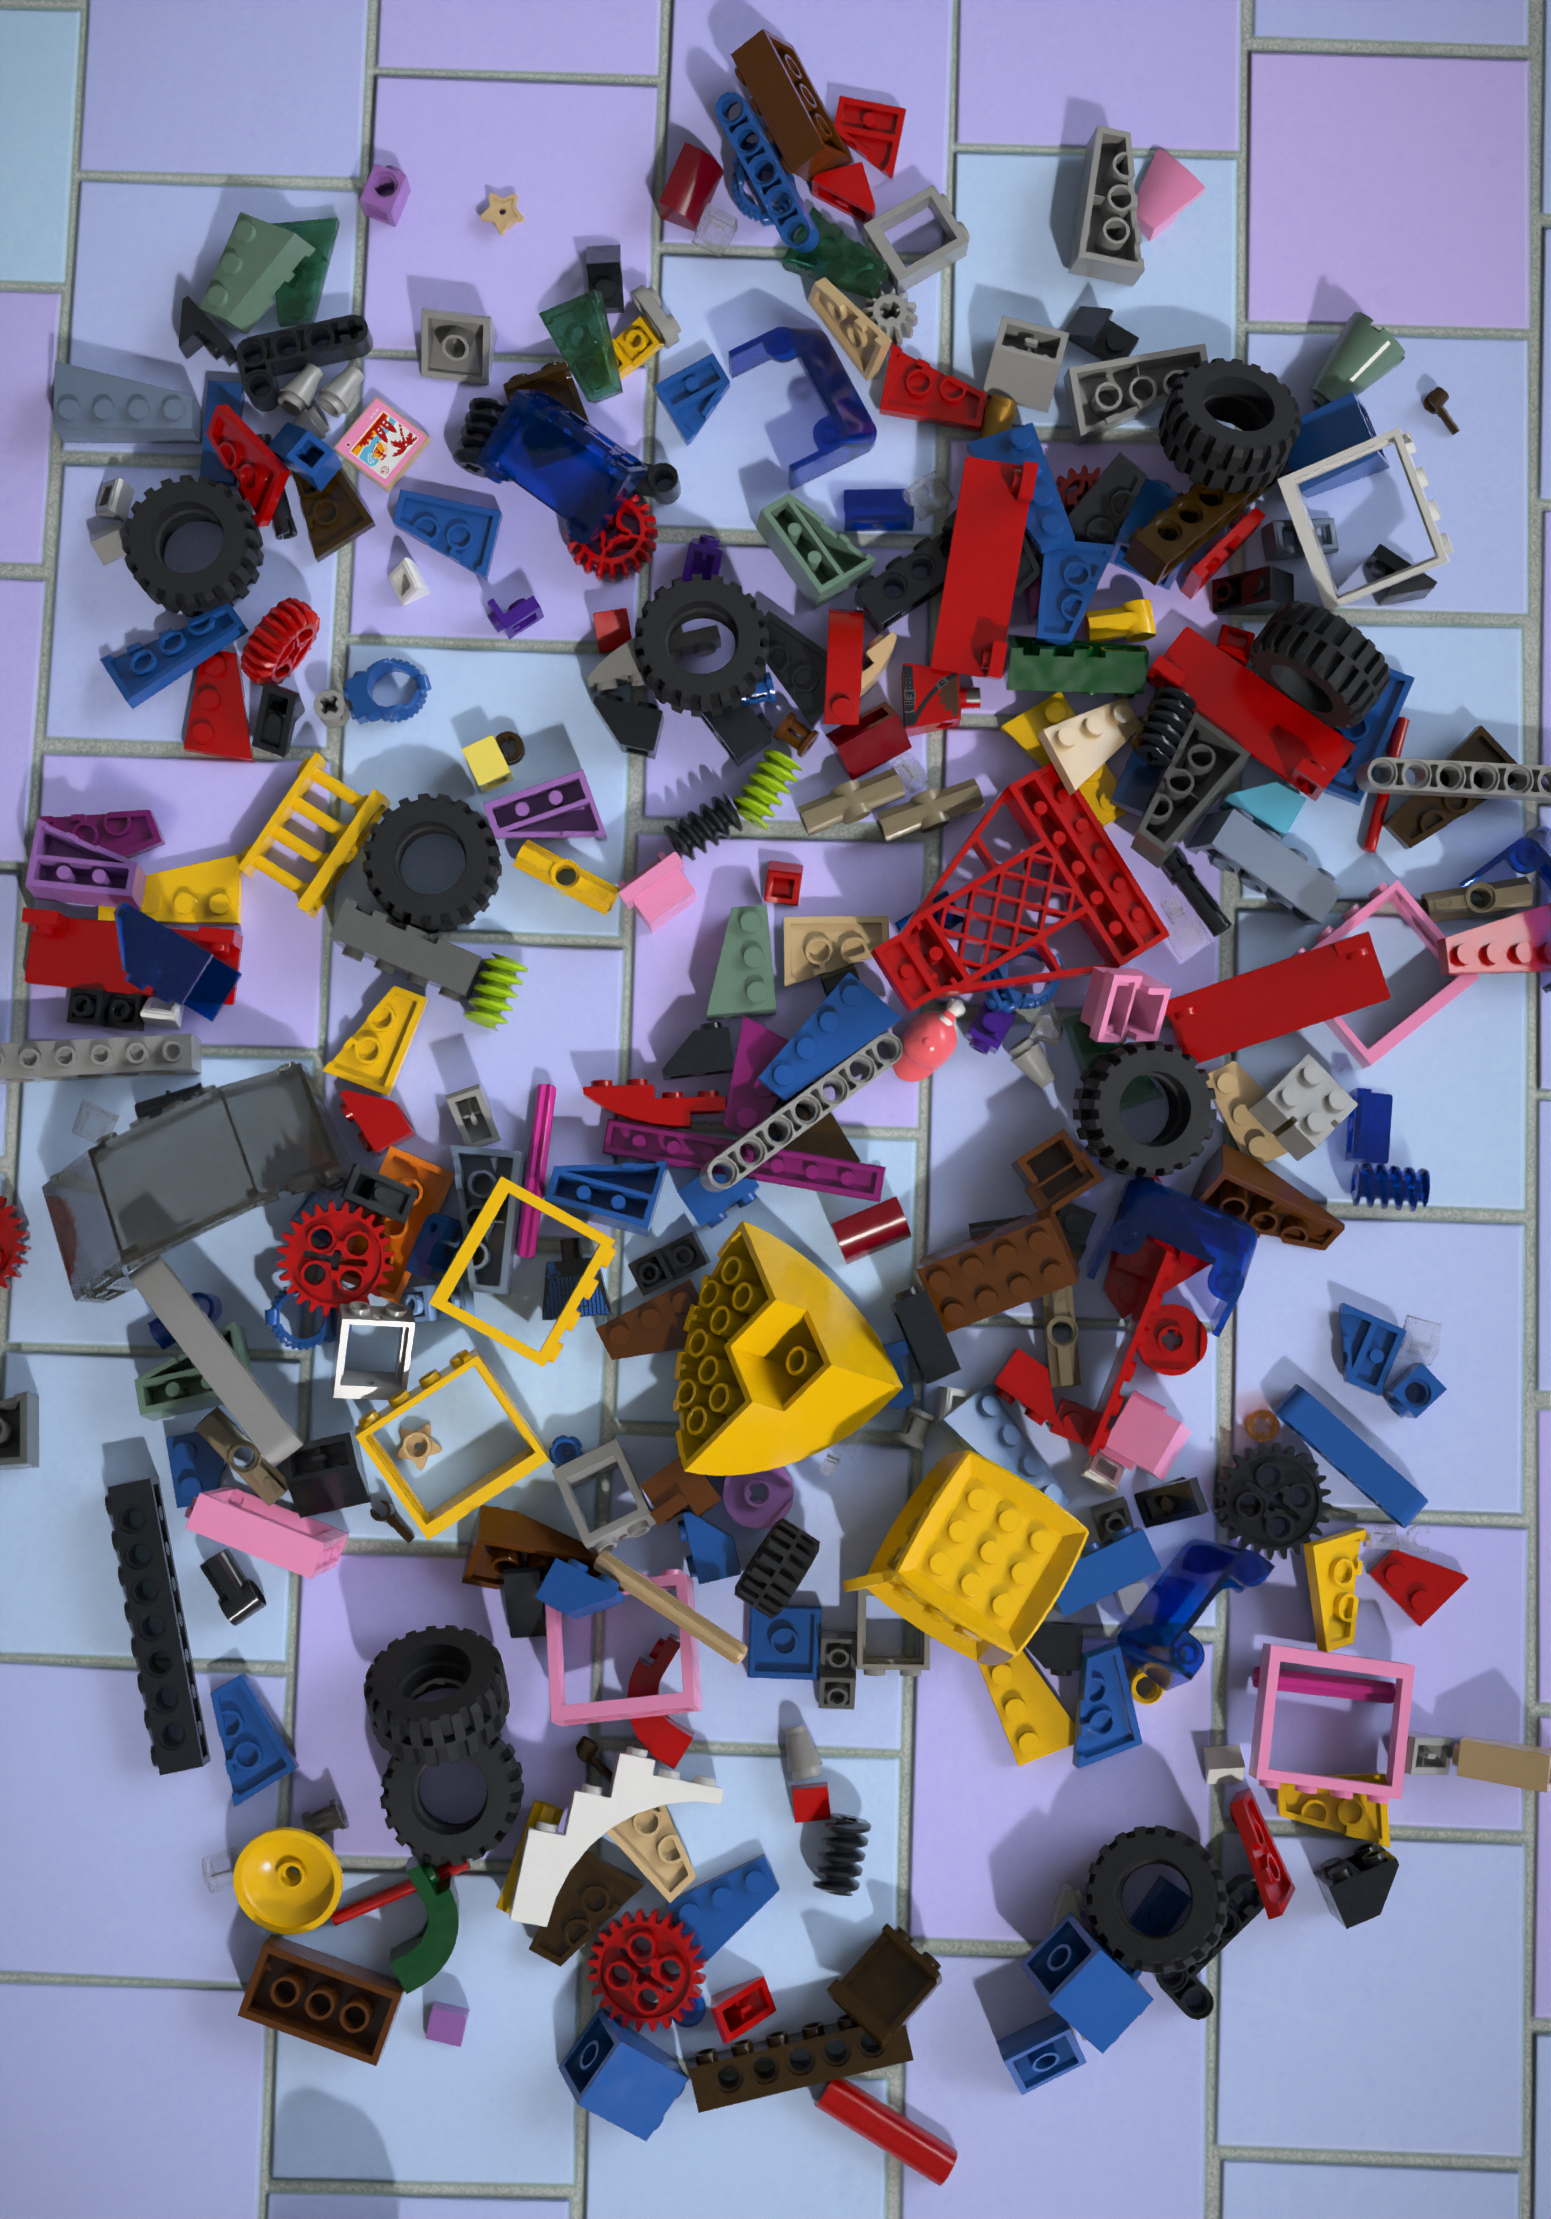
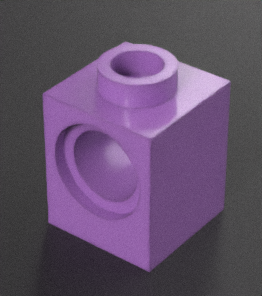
M374 163L359 199L364 215L396 227L411 192L407 176L397 167L391 165L383 167ZM385 189L394 190L390 195H379Z

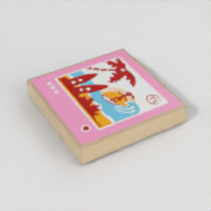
M376 396L333 449L341 458L389 493L429 445L431 439Z

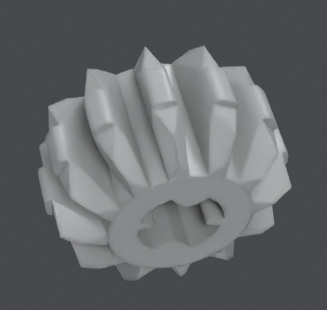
M892 286L889 289V294L885 295L878 288L875 294L876 298L868 296L865 299L866 308H863L861 311L900 347L903 343V337L910 339L914 332L912 327L918 324V316L914 314L917 308L916 303L907 302L908 294L906 291L897 296L895 295L896 290Z

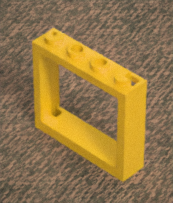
M501 1176L432 1295L429 1304L544 1367L547 1361L554 1363L563 1347V1344L558 1341L565 1329L571 1332L581 1315V1312L576 1309L583 1298L589 1300L599 1283L598 1280L594 1279L600 1266L608 1267L617 1251L612 1247L615 1240ZM508 1193L599 1244L539 1352L447 1301Z
M477 1348L470 1352L467 1349L458 1352L449 1360V1366L440 1372L437 1369L428 1372L419 1379V1386L410 1392H407L406 1389L399 1391L388 1400L390 1405L378 1413L375 1409L369 1411L357 1421L359 1425L355 1427V1437L427 1540H430L549 1461L546 1448ZM474 1366L529 1447L428 1513L373 1433Z

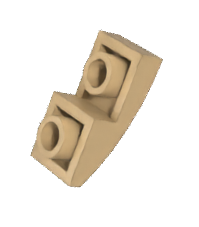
M891 632L886 637L881 634L867 645L868 651L865 653L864 662L869 668L866 669L862 666L860 699L874 686L885 671L896 646L897 636L894 632Z

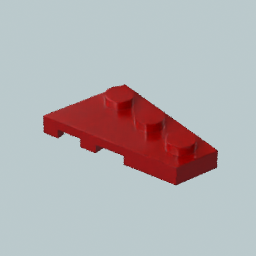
M894 344L891 345L879 414L980 432L987 394L952 375H944L931 368L930 364L920 358L916 360L903 353V349Z
M227 404L216 405L206 435L225 469H232L240 484L237 490L243 501L249 500L256 513L253 519L258 528L269 526L291 470Z
M1257 507L1248 515L1242 512L1229 526L1231 531L1224 538L1219 536L1206 550L1207 555L1200 562L1195 561L1184 573L1183 577L1186 581L1181 592L1191 600L1260 527L1266 515Z
M219 651L199 664L184 749L186 752L255 763L249 734V720L246 714L240 658L237 653Z
M1247 1788L1237 1792L1232 1799L1229 1809L1230 1816L1234 1825L1239 1830L1268 1919L1270 1920L1283 1915L1295 1891V1886L1251 1788Z

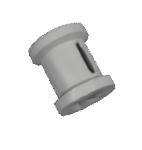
M327 689L321 691L316 696L314 710L325 726L329 728L343 727L350 719L349 706L339 692ZM329 705L334 708L337 706L338 711L336 713L332 711L327 712L326 708Z
M909 1405L905 1409L908 1413L900 1432H895L894 1438L923 1450L925 1446L923 1444L924 1437L930 1423L935 1422L937 1417Z

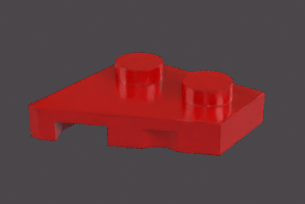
M839 96L834 126L842 141L885 176L893 178L906 109Z
M1393 1548L1367 1572L1374 1582L1419 1627L1469 1579L1465 1574Z

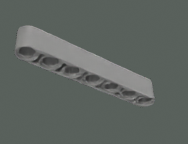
M1380 757L1361 764L1355 774L1358 787L1368 793L1551 802V766ZM1373 767H1376L1381 772L1382 778L1380 783H1376L1372 778L1371 771ZM1407 769L1412 770L1415 774V783L1413 785L1406 780L1405 774ZM1442 770L1449 777L1447 787L1440 781L1439 776ZM1475 772L1482 777L1483 783L1481 788H1478L1474 783L1473 777ZM1509 774H1511L1516 781V786L1514 790L1509 787L1507 782ZM1543 776L1549 781L1548 791H1545L1541 785Z
M883 1033L852 1053L708 1161L699 1173L702 1186L710 1192H721L736 1184L895 1064L903 1053V1045L900 1039L891 1033ZM878 1043L883 1044L887 1048L889 1054L887 1060L878 1055ZM851 1063L860 1067L862 1071L861 1080L855 1079L851 1075ZM824 1084H829L834 1088V1100H829L824 1096ZM797 1104L806 1107L808 1111L806 1121L797 1117L795 1113ZM770 1124L779 1128L781 1132L779 1142L769 1137L768 1127ZM742 1145L749 1146L752 1149L754 1158L751 1163L741 1158L740 1148ZM714 1166H719L725 1171L726 1180L723 1184L713 1179L712 1169Z
M158 1253L128 1275L130 1281L272 1467L278 1466L304 1445L296 1431L171 1267Z

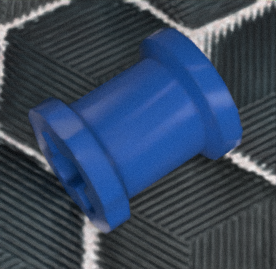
M769 672L765 673L762 682L756 684V691L750 698L744 697L741 699V706L748 707V705L769 701L770 704L776 703L775 690Z

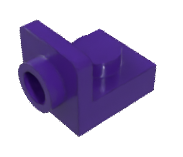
M700 534V538H693L688 547L682 574L683 582L692 581L691 574L702 573V580L710 581L712 574L719 576L723 555L726 553L727 546L719 544L720 539L710 535Z
M534 596L515 601L509 606L508 612L503 614L493 598L487 602L491 611L487 615L489 621L497 633L503 630L509 640L544 618L541 606Z
M984 1000L964 1038L970 1040L968 1045L984 1055H987L989 1051L995 1054L1016 1015L1004 1013L1002 1010L994 1013L992 1009L988 1008L986 1000Z

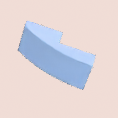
M469 1281L458 1282L447 1301L475 1316L473 1291H470ZM438 1285L405 1288L400 1304L412 1308L415 1323L456 1319L429 1304Z

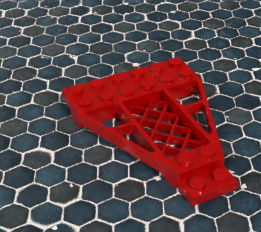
M1051 762L1012 783L998 795L898 935L874 948L870 953L905 1010L909 1013L932 998L1092 975L1093 967L1119 968L1166 939L1170 934L1079 788L1069 796ZM1002 803H1004L1028 839L1030 847L1003 864H998L994 861L979 835ZM972 847L984 865L986 874L934 904V897ZM1024 861L1022 875L1008 871ZM1032 862L1045 866L1047 870L1045 881L1029 877ZM996 878L994 892L979 888ZM1004 878L1020 883L1017 898L1001 894ZM1027 885L1044 889L1041 905L1024 900ZM1051 892L1063 895L1066 900L1064 911L1048 907ZM968 895L965 909L951 905ZM975 895L992 900L989 915L972 911ZM999 902L1016 906L1013 922L996 918ZM1023 908L1039 913L1036 928L1020 924ZM939 912L938 922H936L933 915ZM947 912L963 916L961 932L944 928ZM1046 915L1061 919L1043 930ZM970 919L987 923L984 939L967 935ZM1071 922H1079L1103 959L1104 964L1063 970L1049 949L1046 939ZM994 925L1011 930L1008 946L991 941ZM1018 932L1033 936L1015 947ZM946 937L959 940L957 952L954 951ZM966 943L982 947L979 963L963 959ZM1029 948H1033L1038 952L1050 971L982 981L983 976ZM990 949L1005 953L987 964ZM966 968L976 970V972L969 975Z

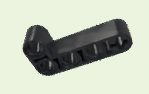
M346 315L247 337L236 348V356L245 393L252 406L261 412L274 410L279 404L278 398L280 397L277 376L301 371L307 363L321 367L364 357L372 350L373 338L366 321L358 315ZM358 333V338L353 339V335ZM336 337H340L341 343H338ZM322 339L329 340L325 347H315L318 341ZM287 347L296 348L290 355H281L282 351ZM252 355H262L259 361L255 363L248 362ZM262 386L269 387L265 394L255 395L258 388Z
M1239 1874L1225 1885L1229 1902L1232 1900L1240 1911L1237 1913L1230 1904L1227 1905L1229 1921L1226 1924V1928L1223 1927L1220 1941L1216 1947H1213L1207 1953L1208 1956L1200 1963L1196 1962L1189 1966V1969L1181 1972L1177 1971L1172 1978L1165 1979L1160 1974L1152 1973L1160 1988L1191 2019L1200 2020L1210 2015L1214 2006L1213 1996L1197 1974L1264 1908L1256 1880L1251 1875ZM1247 1888L1253 1894L1250 1900L1242 1895L1243 1889ZM1201 1991L1203 1997L1199 2004L1194 2006L1186 2004L1187 1996L1191 1992Z

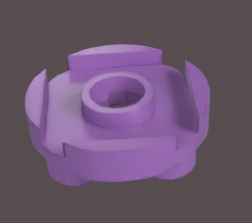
M783 1466L757 1473L726 1476L724 1481L723 1499L726 1510L734 1521L746 1528L763 1529L772 1527L777 1521L787 1516L793 1503L794 1489L792 1481ZM762 1483L766 1485L765 1494L768 1498L764 1502L760 1499L755 1502L751 1501L750 1496L752 1492L749 1490V1487L752 1484L755 1486H760Z

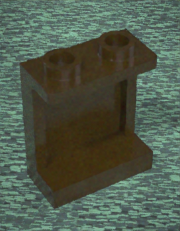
M567 361L563 363H548L540 371L529 375L526 373L517 374L503 384L507 401L513 410V417L534 471L598 449L596 435L587 418Z
M887 1923L882 1928L881 1936L843 1979L839 1981L836 1978L827 1989L830 1999L883 2049L943 1982L941 1973L938 1971L941 1968L938 1961L926 1951L921 1955L911 1946L914 1941L907 1932L899 1926L893 1929Z

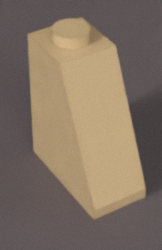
M1469 1736L1462 1738L1460 1744L1455 1743L1452 1765L1458 1766L1457 1776L1544 1793L1551 1790V1748Z

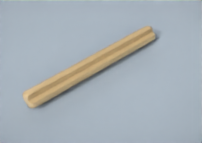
M602 1551L595 1559L593 1566L595 1570L620 1583L619 1586L715 1652L735 1665L740 1664L744 1660L748 1647L608 1551Z

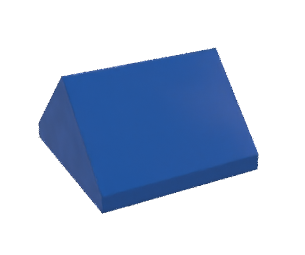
M1057 2012L996 2041L1002 2059L1021 2095L1087 2063L1068 2022Z

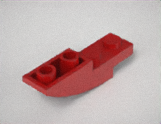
M647 1079L626 1080V1085L612 1086V1080L591 1081V1086L583 1087L584 1096L601 1108L617 1116L651 1126L692 1129L691 1115L725 1114L726 1097L719 1096L718 1091L714 1090L698 1091L697 1097L683 1098V1092H663L662 1098H656V1088L654 1084L648 1085Z

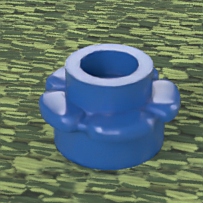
M562 1435L557 1437L552 1442V1448L549 1449V1459L552 1463L557 1464V1468L584 1455V1452L581 1451L582 1443L574 1436L567 1437ZM565 1449H568L570 1451V1454L568 1456H564L563 1451Z

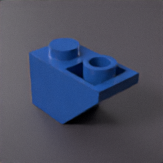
M290 422L284 425L268 445L286 466L320 492L342 467L336 452L309 430Z
M712 1172V1177L716 1182L720 1184L725 1182V1174ZM698 1176L677 1190V1193L700 1227L703 1228L708 1224L712 1229L728 1218V1215L725 1213L736 1204L742 1209L757 1198L755 1191L760 1186L756 1180L742 1178L736 1184L721 1192H710L702 1186Z
M684 1511L682 1513L684 1520L677 1521L681 1540L682 1542L689 1541L692 1555L686 1556L690 1577L697 1576L700 1585L741 1575L742 1571L733 1536L703 1517L696 1516L693 1511Z
M556 1558L535 1598L576 1620L622 1604L626 1596L617 1590L620 1583L610 1577L600 1574L599 1578L596 1579L586 1574L589 1567L579 1561L569 1558L568 1562L565 1563Z

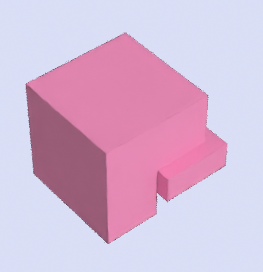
M663 851L660 852L655 862L626 883L623 880L618 883L620 900L628 910L632 907L652 933L697 901L695 889L681 872L685 869L684 862L676 851L669 856H666Z
M1093 967L1080 1021L1091 1027L1089 1037L1096 1042L1125 1043L1126 1037L1134 1041H1158L1172 988L1139 969Z
M1134 1390L1110 1431L1105 1448L1103 1450L1100 1449L1099 1452L1131 1471L1137 1466L1159 1480L1164 1481L1191 1431L1182 1422L1167 1415L1168 1409Z

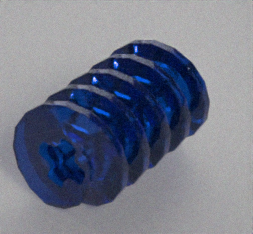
M1363 1163L1360 1168L1358 1164L1354 1166L1351 1179V1197L1354 1207H1358L1362 1197H1365L1368 1208L1373 1207L1376 1199H1380L1382 1209H1387L1390 1200H1394L1396 1211L1401 1210L1404 1201L1408 1202L1410 1212H1415L1418 1203H1422V1206L1426 1207L1430 1194V1175L1427 1169L1421 1168L1415 1173L1412 1167H1405L1401 1172V1169L1395 1165L1391 1166L1388 1171L1384 1164L1376 1165L1374 1170L1370 1163Z

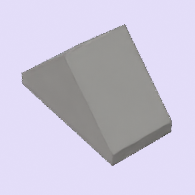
M480 1084L445 1095L465 1146L482 1147L501 1140L485 1089Z
M1408 1731L1404 1773L1410 1775H1448L1453 1738Z

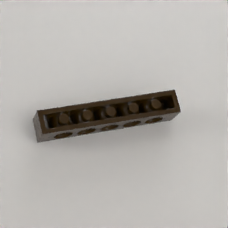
M1281 473L1268 485L1245 493L1243 490H1239L1237 493H1226L1225 489L1219 488L1217 491L1207 489L1208 485L1201 482L1198 484L1193 483L1189 492L1186 494L1180 492L1172 500L1166 511L1159 509L1150 519L1148 526L1145 528L1139 526L1133 531L1127 540V544L1130 546L1123 560L1154 586L1157 585L1276 484Z
M846 2014L838 2017L836 2023L823 2026L822 2022H813L804 2025L801 2028L802 2031L787 2034L785 2030L776 2031L768 2034L766 2040L752 2043L751 2039H744L732 2043L730 2049L716 2052V2048L700 2050L695 2053L694 2058L689 2059L688 2068L698 2113L912 2061L914 2059L906 2024L884 2049L878 2043L872 2046L864 2044L861 2038L866 2032ZM836 2039L841 2040L846 2045L845 2049L839 2054H831L825 2048L831 2040ZM802 2048L810 2053V2057L803 2063H797L791 2059L790 2054L795 2049ZM768 2057L775 2065L771 2070L763 2072L758 2070L754 2064L759 2058ZM725 2066H732L738 2070L739 2075L733 2080H725L719 2075V2071Z

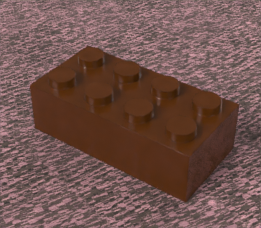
M762 29L731 54L737 66L734 68L735 74L740 82L748 87L752 95L749 98L754 110L760 116H763L767 124L764 128L771 142L777 145L781 151V164L789 174H795L804 181L812 182L815 174L848 166L853 162L792 44Z
M1051 1206L922 1257L917 1267V1272L924 1288L928 1291L947 1334L1078 1283L1080 1268Z
M271 1934L262 1946L237 2016L377 2066L385 2050L405 1991L397 1979Z

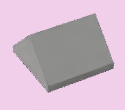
M422 308L421 376L489 385L497 337L492 317Z

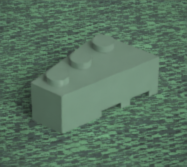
M240 212L199 309L218 322L248 334L274 302L272 296L284 281L287 283L291 281L295 276L292 271L305 255L310 257L315 248L294 232Z
M788 493L761 509L756 529L810 606L815 610L870 576L876 559L869 553L867 555L862 553L849 543L850 539L842 533L840 535L823 523L824 519Z
M767 904L732 907L706 1013L707 1021L743 1018V1016L777 1015Z
M233 1321L224 1326L225 1329L220 1331V1333L252 1374L245 1328ZM185 1353L178 1357H172L134 1380L140 1415L151 1421L224 1405Z

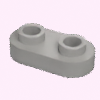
M642 284L632 290L630 297L636 309L650 323L665 344L664 347L669 349L680 341L678 334L681 332V328L672 314L666 316L660 307L662 302L656 291L652 287L647 289Z

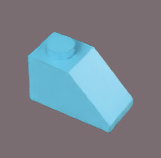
M1273 782L1228 794L1219 808L1223 811L1236 808L1246 811L1254 818L1252 821L1261 829L1266 828L1275 832L1282 840L1287 835L1306 798L1301 796L1300 791L1291 784Z

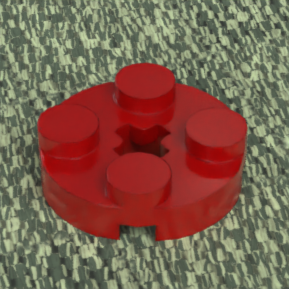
M1176 1304L1161 1305L1157 1314H1150L1146 1327L1150 1329L1143 1349L1138 1347L1136 1349L1141 1362L1154 1372L1168 1376L1185 1374L1204 1357L1208 1344L1207 1331L1202 1321L1187 1307ZM1169 1329L1174 1330V1336L1180 1337L1181 1340L1180 1344L1173 1346V1350H1168L1167 1345L1161 1341L1162 1336H1166Z

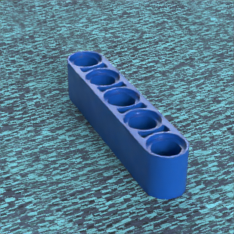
M735 92L722 94L715 105L716 116L782 240L787 246L800 253L812 251L819 242L818 229L788 172L781 164L780 157L768 138L755 110L746 99ZM735 104H740L741 111L739 116L730 120L729 111L731 107ZM756 134V146L746 151L745 142L747 138ZM768 165H773L774 173L768 181H762L761 173L763 169ZM784 196H789L790 205L788 209L784 212H779V200ZM805 226L807 230L805 239L800 243H795V231L799 227Z
M1295 1384L1272 1410L1284 1424L1402 1528L1405 1529L1429 1502L1419 1490L1298 1384Z

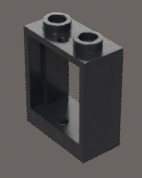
M914 1286L896 1294L897 1302L890 1306L923 1382L929 1384L961 1370L927 1289L918 1292L917 1287Z

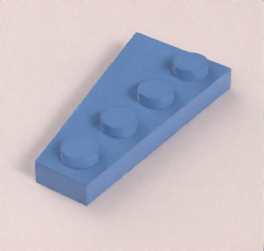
M989 1384L978 1390L936 1423L944 1432L949 1430L960 1440L958 1445L963 1450L973 1451L1002 1466L1036 1487L1063 1508L1071 1502L1001 1401L994 1394Z

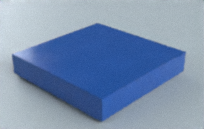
M786 1605L780 1614L772 1619L750 1606L747 1678L819 1680L822 1606Z

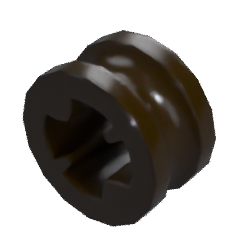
M505 731L495 737L502 754L504 751L501 745L505 741L510 744V741L516 742L514 747L517 752L512 756L510 753H508V756H504L508 766L518 764L523 759L525 747L518 734Z

